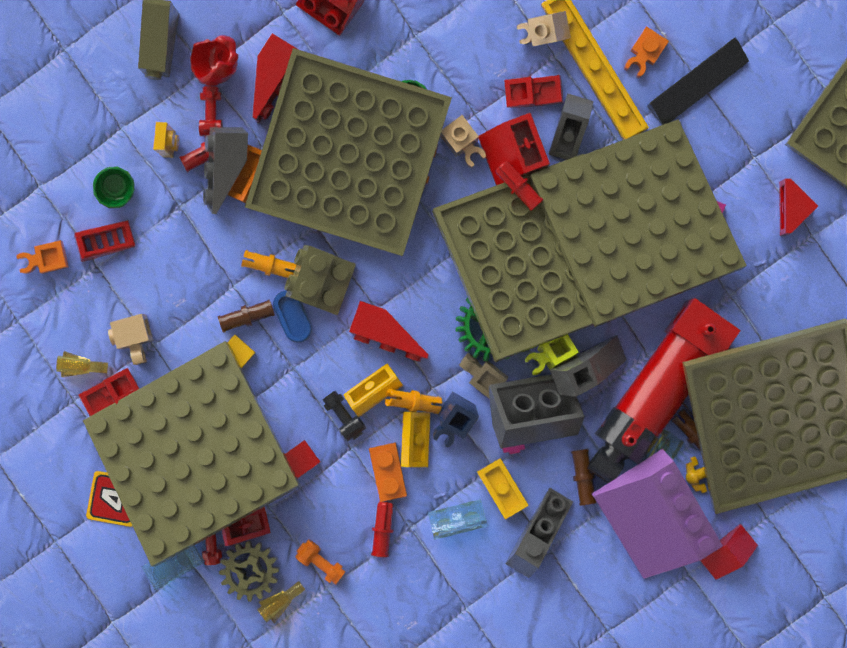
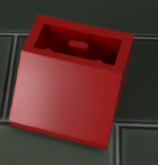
M298 0L296 6L340 36L365 0Z
M531 113L506 121L479 135V142L486 154V160L496 185L504 183L496 174V169L505 161L509 162L521 176L550 165Z

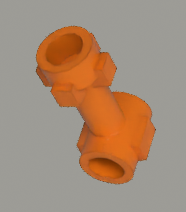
M310 539L306 543L303 542L298 548L295 558L307 567L310 563H313L327 574L325 577L326 581L329 583L333 582L336 585L346 572L342 569L343 566L338 562L333 566L318 553L321 548Z

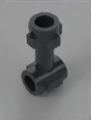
M335 390L322 399L325 403V409L327 411L332 409L343 423L339 430L347 441L355 440L363 434L362 431L366 429L365 424L357 415L354 418L350 416L341 403L344 400L341 393L338 394Z

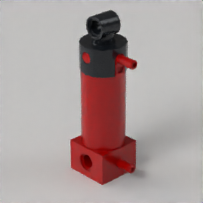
M698 299L686 300L665 329L666 337L616 407H613L601 427L596 431L595 435L605 442V446H602L588 464L587 469L608 484L620 474L625 465V460L629 459L637 465L641 463L689 395L682 362L726 351L741 330Z

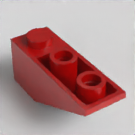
M273 33L257 56L253 119L258 124L262 118L266 120L274 108L271 104L276 96H279L292 49H297Z
M363 301L359 302L349 331L355 334L354 340L369 344L370 340L381 343L380 349L395 353L396 348L406 352V358L421 362L422 357L428 358L427 352L386 309Z

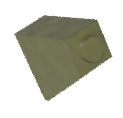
M143 0L138 68L149 79L161 80L162 76L170 77L179 12L173 3L168 0Z

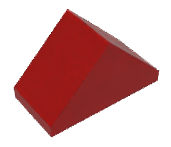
M784 179L779 182L780 236L791 234L818 207L792 179Z
M265 507L221 530L225 546L271 533Z
M741 524L720 540L723 545L721 548L700 560L715 580L743 567L758 547V544Z

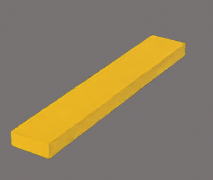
M546 0L541 3V7L546 15L566 11L571 38L562 41L621 138L624 140L649 128L573 2L571 0Z

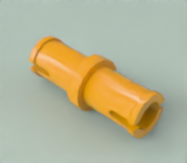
M245 250L243 257L253 259L254 262L243 259L241 267L265 272L267 276L274 274L288 278L290 274H294V272L287 271L286 268L291 270L296 268V264L277 259L275 255L270 254L266 256Z
M388 389L386 393L387 397L396 398L385 399V404L389 407L406 408L409 412H417L419 410L439 414L442 406L431 405L442 404V399L439 396L422 395L419 391L415 390L404 392Z

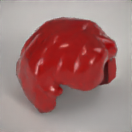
M220 35L212 41L206 39L193 44L190 56L191 70L199 83L215 86L226 82L235 74L239 54L236 53L237 45L233 38Z

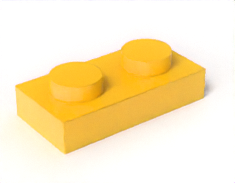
M156 122L153 149L162 157L173 158L174 151H178L179 135H175L176 131L168 123Z
M403 412L401 467H428L430 412Z
M501 458L477 471L504 519L529 506Z

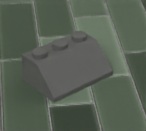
M552 374L489 385L492 426L500 448L579 434L585 417L579 401L575 396L560 395Z

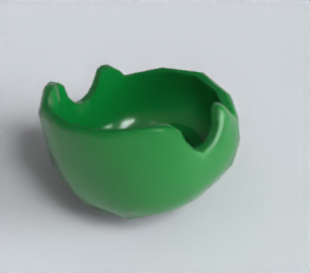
M118 166L106 167L94 178L93 195L100 204L107 208H121L134 195V179L128 171Z

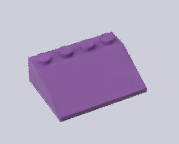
M663 449L592 493L644 579L698 562L723 546L677 465Z

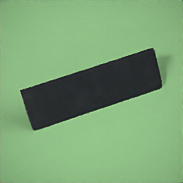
M736 37L647 105L661 125L670 123L749 62Z

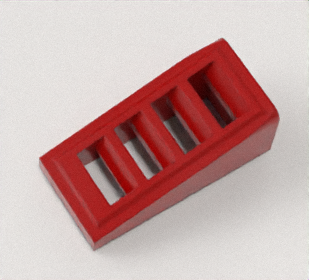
M128 220L74 233L81 262L135 247ZM122 229L125 243L122 244L119 242L116 231ZM111 232L114 242L113 246H109L106 233ZM100 235L103 248L98 249L95 236ZM89 238L92 251L87 252L84 240Z

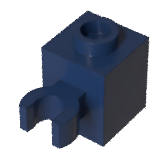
M452 392L438 414L440 426L434 429L433 439L437 441L440 435H448L444 441L446 447H450L453 444L454 434L464 439L479 418L476 405Z

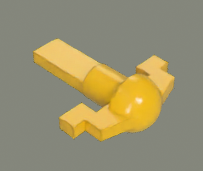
M693 456L690 458L691 462L686 464L685 478L696 492L701 491V493L707 492L706 485L704 483L699 484V480L706 478L704 467L697 470L694 469V466L698 465V461Z

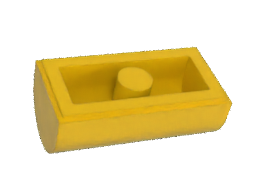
M387 363L347 391L344 397L355 414L360 417L386 399L388 389L398 390L403 384Z

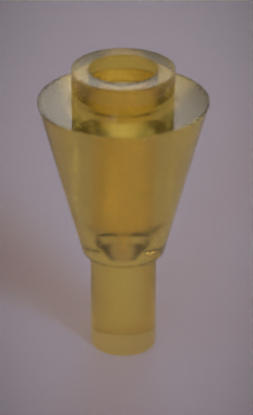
M67 351L63 352V356H57L56 372H61V378L88 374L89 372L107 373L108 370L107 362L90 361V359Z
M298 581L285 592L282 591L258 601L261 607L257 611L266 623L272 620L275 624L291 604V600L302 593L305 588Z

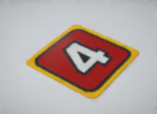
M96 471L93 476L86 517L90 520L132 527L108 473Z

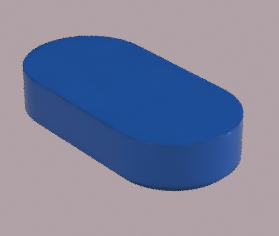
M282 291L275 296L273 301L276 315L289 340L296 343L304 342L312 333L310 320L302 303L286 297L287 291Z

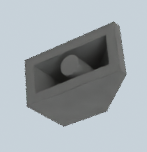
M567 93L549 155L566 160L577 156L590 119L593 101Z

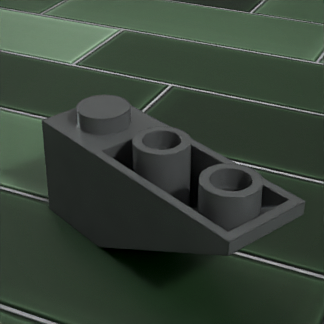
M210 127V133L205 137V150L209 152V162L204 164L205 179H208V189L203 191V202L212 214H217L247 161L248 133L242 127Z
M615 335L550 369L560 395L577 397L599 385L626 361V357L619 338Z
M549 488L505 564L528 578L536 572L573 501Z

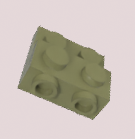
M304 245L303 249H299L295 256L294 264H296L294 274H290L285 284V290H287L286 297L338 315L356 264L315 247Z

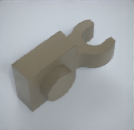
M467 353L459 364L460 367L473 376L469 383L489 399V385L503 383L508 379V376L491 362L486 361L481 365L470 353Z

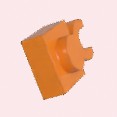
M646 26L631 49V52L637 56L627 61L624 70L627 71L632 64L638 65L640 70L636 77L639 79L646 71V61L654 65L669 40Z
M61 240L34 246V255L26 252L16 255L17 259L27 258L29 261V265L26 268L19 269L20 273L24 274L33 272L36 267H39V272L42 274L69 268L64 244Z

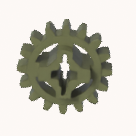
M248 540L244 548L240 543H237L235 545L236 552L229 549L226 553L230 558H223L220 562L226 566V568L219 571L220 575H226L221 584L230 585L228 594L234 591L238 592V600L243 595H247L248 602H251L254 594L259 599H262L264 597L263 590L268 593L273 590L269 583H277L278 578L273 576V573L280 571L279 567L273 566L277 556L270 558L268 554L271 548L269 547L265 551L261 550V542L252 547L251 540ZM250 553L248 559L244 561L236 560V557L239 555ZM260 557L265 561L267 570L262 568L259 562ZM250 564L253 566L252 571L256 572V574L247 577V571L243 568ZM232 572L237 574L239 584L235 582ZM255 581L264 582L257 588L248 589L250 584Z

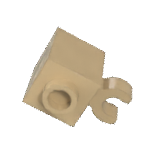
M566 11L530 18L528 22L517 25V29H526L528 32L527 38L519 40L520 44L532 42L533 46L571 38Z
M463 115L442 129L440 135L442 140L455 157L464 152L465 162L470 168L474 167V163L470 159L472 154L477 153L482 159L486 158L484 150L474 146L478 142L479 136Z
M139 314L110 322L111 329L108 330L111 344L116 345L117 349L130 348L133 365L146 363L147 359L142 344L153 341L147 315Z

